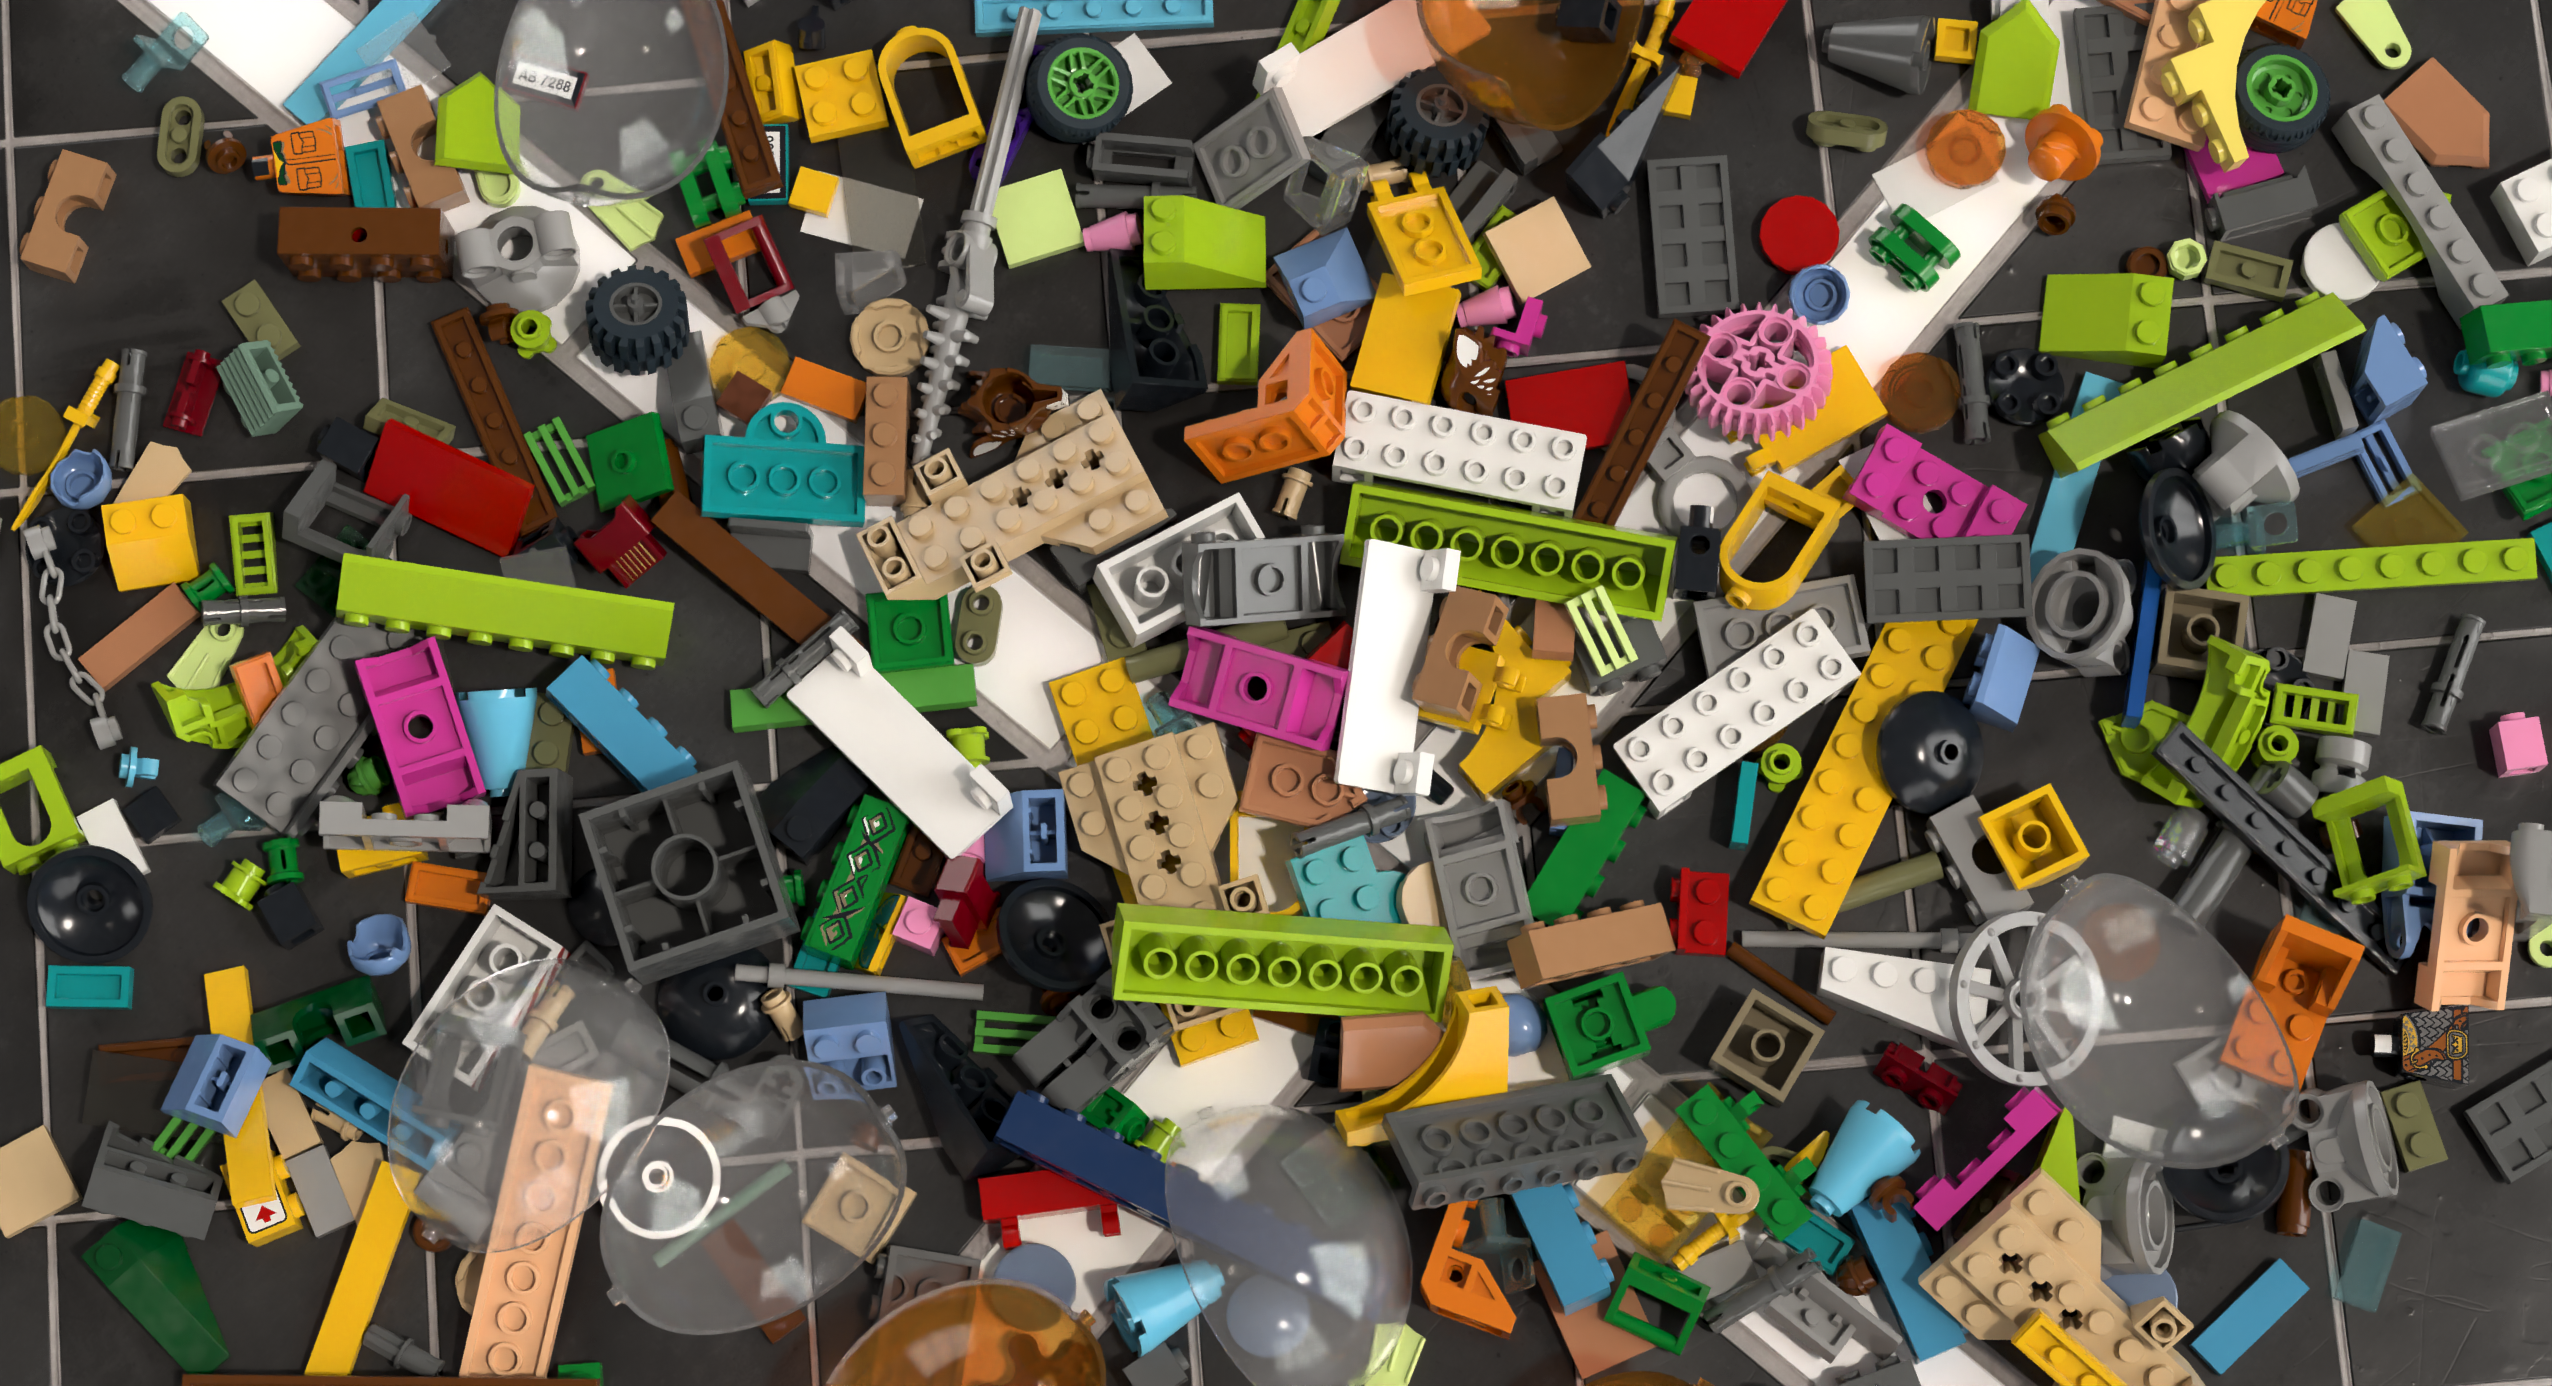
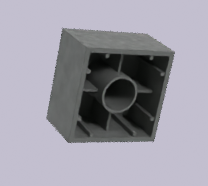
M738 760L578 814L628 972L643 985L801 932L751 777Z

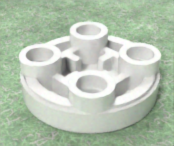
M2333 223L2321 228L2311 237L2304 249L2300 272L2309 287L2314 292L2317 291L2320 297L2333 292L2348 306L2368 296L2380 282L2349 240L2340 223Z

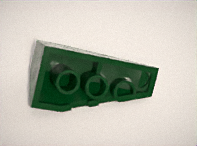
M129 1219L111 1229L86 1251L81 1258L187 1373L212 1374L231 1355L215 1314L211 1310L201 1286L202 1282L199 1274L195 1271L187 1251L188 1247L184 1237L176 1232L154 1226H144Z

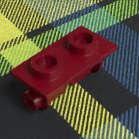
M195 349L194 353L187 352L163 427L202 437L221 381V376L216 367L221 365L222 360L211 358L209 352Z
M1891 1041L1874 1069L1873 1074L1880 1077L1888 1086L1900 1089L1917 1099L1925 1108L1937 1111L1945 1116L1963 1086L1962 1083L1957 1081L1958 1076L1932 1062L1926 1073L1919 1068L1925 1059L1924 1056L1901 1042L1897 1045Z

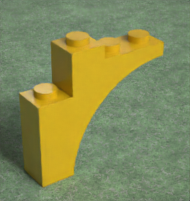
M1506 619L1497 645H1488L1490 652L1501 654L1506 659L1504 666L1520 670L1519 675L1526 676L1527 680L1522 693L1496 687L1494 705L1506 708V713L1513 715L1509 730L1504 731L1486 725L1475 747L1458 764V773L1483 802L1487 801L1553 747H1540L1535 709L1536 699L1550 697L1570 680L1572 673L1569 669L1572 665L1571 661L1532 658L1530 646L1533 645L1531 638L1519 625L1513 628Z
M1497 986L1456 992L1453 1014L1442 1039L1432 1054L1411 1076L1379 1097L1350 1108L1335 1111V1126L1347 1147L1368 1146L1374 1142L1388 1140L1381 1125L1386 1113L1508 1092L1509 1006Z

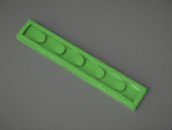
M973 664L880 674L919 713L978 706ZM751 688L730 690L732 728L734 733L813 725L788 699L787 692L789 690L785 691L768 709L750 691Z

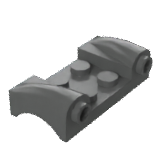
M1301 525L1300 533L1287 537L1229 541L1216 540L1215 532L1191 533V541L1182 542L1185 624L1203 627L1346 616V606L1341 597L1338 584V560L1344 544V534L1325 532V525Z

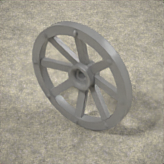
M2010 912L1986 921L1966 940L1959 951L1951 973L1949 1011L1952 1026L1961 1048L1980 1071L1990 1078L2010 1086L2036 1087L2048 1085L2071 1073L2087 1056L2096 1039L2103 1008L2101 979L2089 948L2069 925L2060 919L2041 912ZM2026 926L2028 927L2013 976L1998 936L2007 930ZM2043 931L2056 939L2068 954L2030 979V972ZM1985 948L2001 986L1999 988L1971 980L1974 967ZM2076 967L2082 989V1004L2044 998L2043 988ZM1969 994L1993 1000L1997 1006L1977 1030H1975L1971 1018ZM2041 1011L2080 1018L2077 1032L2066 1051H2064L2037 1016ZM2007 1018L2009 1067L1993 1057L1983 1045ZM2023 1022L2053 1059V1063L2036 1071L2024 1072Z

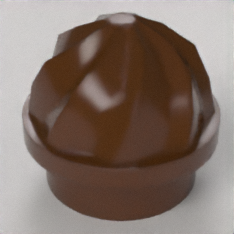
M2058 193L2046 196L2038 204L2035 212L2039 228L2050 235L2066 233L2076 219L2074 204L2069 202L2068 196L2063 197Z
M1865 1255L1855 1259L1852 1256L1846 1258V1262L1836 1272L1837 1287L1852 1296H1867L1871 1294V1288L1879 1285L1876 1273Z

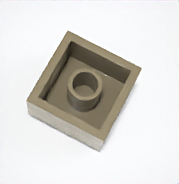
M2167 584L2159 598L2150 673L2204 681L2208 660L2207 640L2210 635L2243 648L2249 596L2200 588L2180 591Z
M1753 988L1707 1066L1750 1092L1754 1090L1760 1098L1780 1108L1825 1031Z

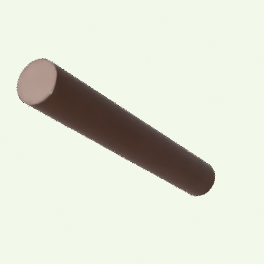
M1734 941L1727 951L1726 956L1828 1026L1837 1014L1836 1011Z

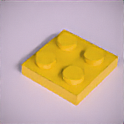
M872 49L794 66L811 144L889 127Z

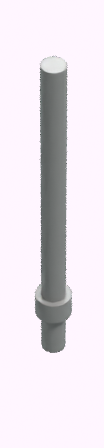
M1940 928V932L1828 931L1823 940L1807 931H1742L1741 945L1742 947L1940 949V953H1958V949L1962 948L1972 933H1959L1958 928Z
M769 963V967L736 964L735 981L768 983L767 987L784 989V985L869 992L886 991V993L979 1001H983L984 984L786 968V964Z

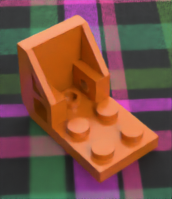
M1312 328L1297 331L1260 378L1258 383V405L1256 408L1242 410L1238 413L1186 426L1184 428V441L1221 484L1328 456L1345 438L1347 372Z
M2286 914L2269 933L2260 951L2218 1065L2226 1066L2230 1070L2245 1074L2247 1077L2297 1096L2301 1090L2326 1020L2336 1009L2360 962L2365 946Z
M1478 1200L1451 1203L1448 1205L1420 1283V1292L1430 1312L1509 1340L1517 1317L1485 1262L1477 1257L1452 1249L1453 1247L1461 1249L1470 1221L1463 1219L1466 1209L1468 1207L1475 1210ZM1452 1271L1460 1272L1463 1279L1459 1282L1451 1281Z

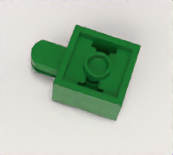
M1621 971L1544 998L1542 1006L1569 1080L1572 1081L1584 1079L1649 1056L1651 1046L1645 1032L1670 1023L1675 1015L1676 1000L1671 991L1663 986H1653L1631 994L1624 973Z

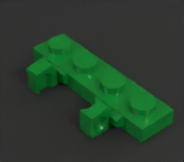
M1707 1084L1677 1107L1674 1113L1719 1169L1749 1177L1757 1184L1760 1197L1753 1212L1776 1241L1780 1243L1813 1217L1799 1199V1197L1807 1192L1800 1183L1813 1174L1817 1168L1807 1156L1787 1172L1780 1164L1774 1168L1746 1133L1751 1127L1745 1119L1764 1104L1761 1098L1753 1090L1737 1104L1731 1096L1721 1101ZM1737 1187V1192L1745 1199V1190L1742 1187Z

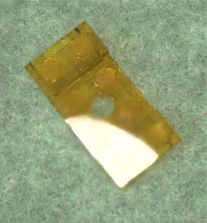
M1708 1082L1707 1084L1711 1087V1089L1715 1092L1721 1101H1724L1725 1098L1718 1091V1089L1713 1084ZM1679 1118L1671 1125L1600 1211L1663 1265H1666L1709 1212L1668 1210L1661 1180L1670 1169L1676 1157L1718 1168ZM1746 1118L1745 1121L1751 1127L1746 1133L1758 1148L1762 1150L1773 1135L1768 1130Z

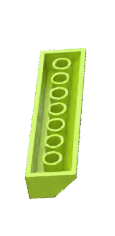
M2315 291L2296 300L2295 303L2298 309L2286 315L2282 308L2259 318L2263 326L2249 332L2245 325L2224 335L2227 343L2216 349L2213 348L2210 342L2188 353L2191 361L2179 367L2176 361L2173 360L2153 370L2156 378L2142 384L2140 377L2118 387L2120 395L2109 401L2106 400L2103 394L2081 405L2084 413L2072 419L2069 413L2066 412L2046 422L2049 430L2039 434L2038 437L2054 470L2057 471L2060 478H2063L2365 332L2366 329L2363 323L2333 292L2320 298L2318 292Z
M1358 480L1352 486L1344 533V544L1339 564L1362 568L1364 546L1367 539H1376L1422 550L1449 548L1461 551L1457 585L1564 604L1603 585L1616 614L1662 622L1678 537ZM1597 597L1592 598L1591 600L1596 610L1603 611ZM1583 603L1577 606L1585 608Z
M344 553L336 617L344 618V624L355 627H368L369 622L385 624V630L395 633H409L410 628L425 630L426 636H435V639L448 640L451 639L452 634L468 637L467 642L475 645L490 646L492 641L509 643L508 648L516 651L532 652L533 647L550 649L549 654L556 657L573 658L574 653L590 655V660L594 658L602 664H614L615 659L631 661V667L655 670V665H664L675 603Z
M1117 903L1112 937L1113 1000L1338 1016L1423 1011L1434 1022L1442 1023L1454 944L1445 927Z

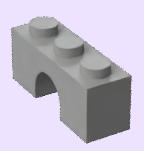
M1971 795L1929 817L1925 824L1928 830L1924 832L1930 848L1936 853L1941 852L1948 864L1944 868L1946 876L1956 890L1961 887L1968 900L1965 903L1966 911L1972 922L1977 926L2005 913L2026 911L2033 905L2034 901L2027 889L2016 892L2006 871L1999 874H1987L1975 865L1972 858L1973 846L1987 839V836L1977 820L1984 813L1974 795Z

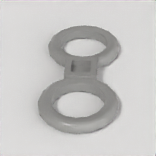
M1626 364L1628 380L1641 384L1648 368L1635 364ZM1675 408L1646 464L1661 481L1657 495L1658 515L1667 532L1672 536L1678 537L1680 526L1685 524L1680 521L1674 509L1673 497L1676 488L1684 479L1694 474L1710 473L1720 476L1732 487L1737 502L1735 516L1726 526L1720 528L1722 529V543L1727 532L1752 496V489L1744 474L1729 461L1710 455L1696 457L1672 429L1676 419ZM1604 447L1601 449L1606 452L1609 447ZM1696 543L1692 545L1693 548L1705 549L1702 544Z

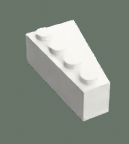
M1825 947L1820 959L1817 996L1865 1015H1872L1887 1021L1890 1025L1927 1037L1928 1040L1941 1045L1945 1044L1965 1054L1955 1035L1949 1011V983L1954 964ZM1974 967L1971 980L1990 985L1991 970ZM1969 994L1971 1018L1974 1028L1977 1030L1986 1020L1988 999Z

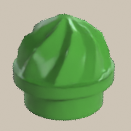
M376 755L369 758L362 756L355 766L349 770L347 775L349 787L362 796L378 795L383 791V787L390 783L387 767Z

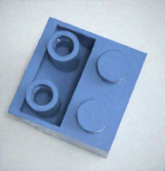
M2385 314L2377 318L2361 341L2349 390V395L2369 426L2411 405L2428 384L2425 379L2427 378V373L2423 364L2417 357H2411L2404 346L2405 338L2401 329L2394 322L2390 323Z
M1998 624L1992 635L1986 633L1983 642L1979 645L1974 666L1981 668L1979 673L1974 671L1971 680H1969L1962 703L1969 705V712L1973 714L1976 721L2013 732L2019 721L2040 648L2014 630Z
M1022 790L1010 793L1013 808L984 834L986 881L1068 879L1067 815L1064 790Z
M886 991L803 1001V1034L815 1097L897 1087L892 1027Z
M222 1034L196 1035L160 1110L165 1114L237 1138L272 1063L258 1047Z

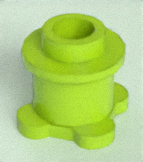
M525 310L513 319L510 326L511 336L514 342L519 345L517 350L522 358L530 359L534 354L541 352L550 354L556 350L557 341L551 335L552 321L548 316L536 310ZM537 328L533 334H527L529 329Z
M2273 725L2266 729H2260L2255 738L2257 742L2256 751L2251 755L2250 759L2256 768H2258L2262 761H2287L2292 764L2291 761L2296 757L2299 750V741L2296 734L2290 728L2283 725ZM2272 742L2279 743L2282 751L2275 750Z
M986 727L954 728L946 731V736L949 738L952 746L975 768L980 763L983 766L990 763V757L986 756L985 740L989 739V732H987Z
M1776 743L1768 747L1762 757L1758 758L1755 762L1759 763L1757 774L1763 775L1768 782L1769 791L1773 793H1781L1787 783L1799 780L1803 775V766L1798 751L1785 743ZM1774 761H1784L1787 768L1784 770L1776 768Z
M244 858L241 864L233 860L231 864L234 867L222 884L216 881L213 887L251 911L254 906L249 903L261 884L264 886L267 884V882L261 879L265 871Z
M1167 1117L1161 1123L1153 1118L1151 1121L1154 1124L1141 1141L1136 1139L1133 1144L1137 1149L1142 1145L1155 1150L1162 1155L1161 1161L1168 1164L1167 1161L1177 1148L1186 1145L1181 1139L1185 1132Z

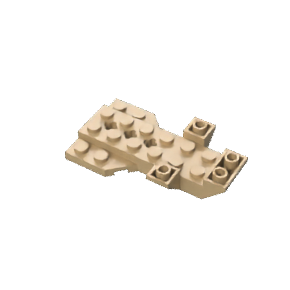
M1099 389L1070 404V406L1049 415L1040 429L1024 437L1013 463L971 485H968L949 448L914 465L913 468L932 505L898 523L890 516L857 533L856 537L888 600H936L971 582L977 593L1012 575L1013 573L1008 562L1044 543L1060 546V544L1080 548L1081 552L1097 555L1168 518V515L1102 390ZM1100 465L1099 468L1092 470L1095 466ZM1064 484L1061 488L1056 489L1057 486ZM1024 503H1028L1026 506L1020 508V506Z
M1215 722L1178 734L1171 732L1094 757L1095 761L1058 772L1081 850L1129 875L1138 904L1270 914L1258 874L1222 885L1213 852L1221 839V833L1240 803ZM1147 776L1152 781L1157 780V786L1152 787L1153 793L1150 795H1146L1142 790H1138V785L1142 784L1141 780ZM1158 815L1163 819H1169V825L1163 826L1165 832L1160 835L1154 829H1150V823H1154L1153 818ZM1169 854L1181 859V864L1175 865L1177 871L1173 874L1161 867L1162 862H1166L1165 857ZM1115 920L1099 925L1111 965ZM1166 1004L1175 1032L1245 1010Z
M2041 1167L1918 1277L1919 1285L1978 1340H2011L2010 1338L2040 1308L2128 1386H2206L2190 1363L2172 1347L2194 1328L2193 1323L2164 1296L2128 1306L2100 1280V1222ZM2006 1253L2011 1257L2017 1253L2018 1259L2012 1262H2005L2002 1260V1255ZM2036 1281L2041 1285L2047 1281V1287L2044 1289H2033L2032 1283ZM2066 1309L2071 1313L2077 1309V1315L2074 1317H2063L2062 1311ZM2055 1381L2052 1386H2061V1385L2058 1384V1383Z

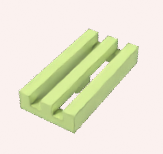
M1603 585L1564 603L1599 677L1638 659ZM1594 597H1597L1625 654L1621 658L1591 600ZM1582 603L1611 660V663L1607 665L1604 664L1577 608Z

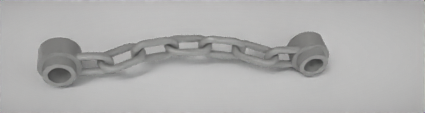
M40 524L24 529L25 538L34 560L44 557L47 565L41 577L39 598L44 605L48 606L50 623L44 629V638L49 652L55 660H64L72 674L69 682L71 689L85 703L96 706L99 717L90 719V724L100 750L117 745V740L123 739V735L116 716L108 718L102 703L105 699V691L89 674L77 671L70 659L72 646L64 625L59 623L57 619L55 605L59 603L62 597L64 573L60 568L55 567L50 551L57 549L52 531L49 526L41 528ZM49 574L53 579L58 576L55 598L52 594L47 595V598L45 597ZM50 630L54 634H57L60 630L66 650L64 648L59 650L60 655L55 650ZM82 678H84L98 691V693H93V700L76 685V682L81 684Z

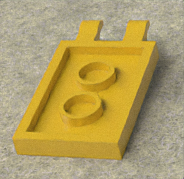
M1425 171L1422 174L1411 172L1408 173L1412 187L1408 188L1409 194L1394 197L1386 178L1370 181L1374 196H1370L1371 203H1367V216L1404 296L1481 279L1482 267L1444 186L1432 189Z
M1382 272L1350 383L1351 389L1353 391L1430 405L1462 295L1460 290L1448 286L1404 296L1395 276Z
M1847 345L1831 353L1833 379H1831V392L1826 397L1824 409H1817L1815 421L1805 418L1803 430L1792 425L1789 438L1782 431L1775 433V440L1773 442L1768 434L1760 435L1758 442L1762 449L1745 458L1746 462L1743 463L1751 478L1775 464L1781 474H1784L1887 416V410ZM1790 386V387H1788V388H1790V389H1799L1800 387ZM1765 403L1762 409L1775 406ZM1731 430L1726 435L1731 444L1738 441L1737 431Z
M1470 646L1460 657L1459 669L1469 671L1483 684L1470 722L1425 712L1420 706L1418 719L1475 735L1479 734L1482 724L1508 731L1513 715L1506 713L1507 709L1504 707L1490 704L1497 686L1522 693L1527 677L1519 675L1520 670L1504 666L1506 659L1501 654Z

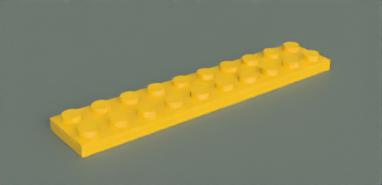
M1979 619L1885 623L1749 904L1823 940L1825 939L1893 798L1883 784L1877 765L1876 745L1882 722L1890 709L1910 694L1921 691L1944 692Z
M1125 657L1049 682V687L1077 766L1095 761L1094 757L1154 738L1135 683L1132 684ZM1147 776L1141 780L1142 784L1138 785V790H1142L1146 795H1150L1153 793L1152 787L1157 786V780L1152 781ZM1160 815L1154 817V823H1150V829H1154L1159 835L1164 833L1165 829L1163 826L1169 825V819H1163ZM1169 854L1165 857L1166 862H1162L1161 867L1173 874L1177 871L1175 865L1181 864V859ZM1112 867L1124 903L1138 904L1130 876ZM1159 1003L1162 1013L1171 1022L1166 1003ZM1249 1009L1176 1031L1171 1036L1181 1068L1259 1041Z

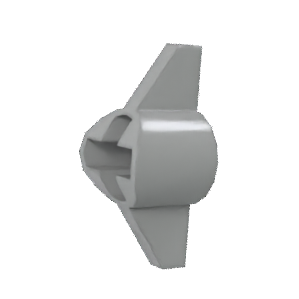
M794 290L782 297H772L765 301L758 309L742 316V321L746 326L768 328L773 333H782L788 325L800 295Z

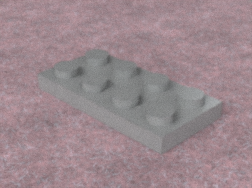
M1854 574L1801 583L1789 601L1770 610H1740L1730 605L1725 597L1693 602L1692 608L1707 679L1810 609L1816 610L1850 659L1869 656L1871 652Z

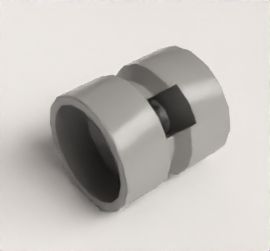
M2342 736L2319 737L2315 762L2320 765V768L2313 771L2311 781L2319 788L2317 800L2366 782L2361 773L2366 772L2369 768L2372 751L2370 744Z

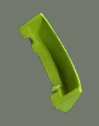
M304 625L295 627L288 641L273 657L283 688L318 641ZM159 681L151 684L152 690L173 733L186 742L194 741L209 744L215 749L240 748L252 731L235 682L219 687L197 690L170 687L161 684Z
M2210 635L2207 640L2208 660L2203 687L2186 727L2231 769L2237 772L2249 754L2266 715L2270 691L2263 688V683L2267 674L2271 671L2268 659ZM2160 762L2144 775L2141 780L2142 785L2176 805L2197 809L2204 805L2195 794Z

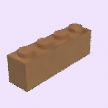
M1637 900L1620 906L1619 912L1612 913L1610 907H1604L1587 913L1586 919L1579 920L1577 914H1571L1554 920V925L1545 927L1544 921L1522 926L1520 928L1521 935L1507 941L1521 990L1653 961L1675 951L1676 948L1662 903L1645 906L1643 900Z

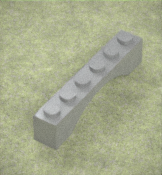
M2380 94L2347 110L2332 127L2333 134L2352 163L2375 179L2392 197L2407 218L2428 259L2438 296L2461 330L2459 318L2481 305L2501 304L2509 296L2508 292Z

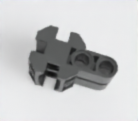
M1112 968L1101 975L1095 981L1096 985L1083 996L1078 995L1069 1002L1055 1020L1020 1048L1011 1059L1035 1088L1043 1085L1063 1067L1066 1068L1064 1072L1041 1092V1095L1049 1099V1105L1062 1113L1065 1108L1078 1113L1082 1112L1108 1088L1128 1077L1137 1069L1136 1065L1149 1054H1155L1175 1034L1172 1023L1155 1003L1113 1000ZM1108 1000L1113 1003L1114 1011L1111 1016L1106 1019L1095 1018L1091 1014L1092 1006L1095 1002ZM1126 1031L1137 1032L1141 1036L1140 1045L1134 1050H1123L1118 1045V1040L1122 1033ZM1086 1051V1053L1082 1055L1077 1061H1075L1073 1064L1071 1063V1061L1076 1056H1078L1081 1052Z

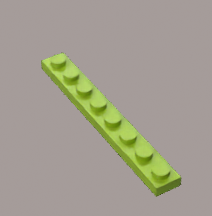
M2535 538L2215 557L2212 572L2205 582V589L2247 595L2249 597L2536 580L2538 576Z

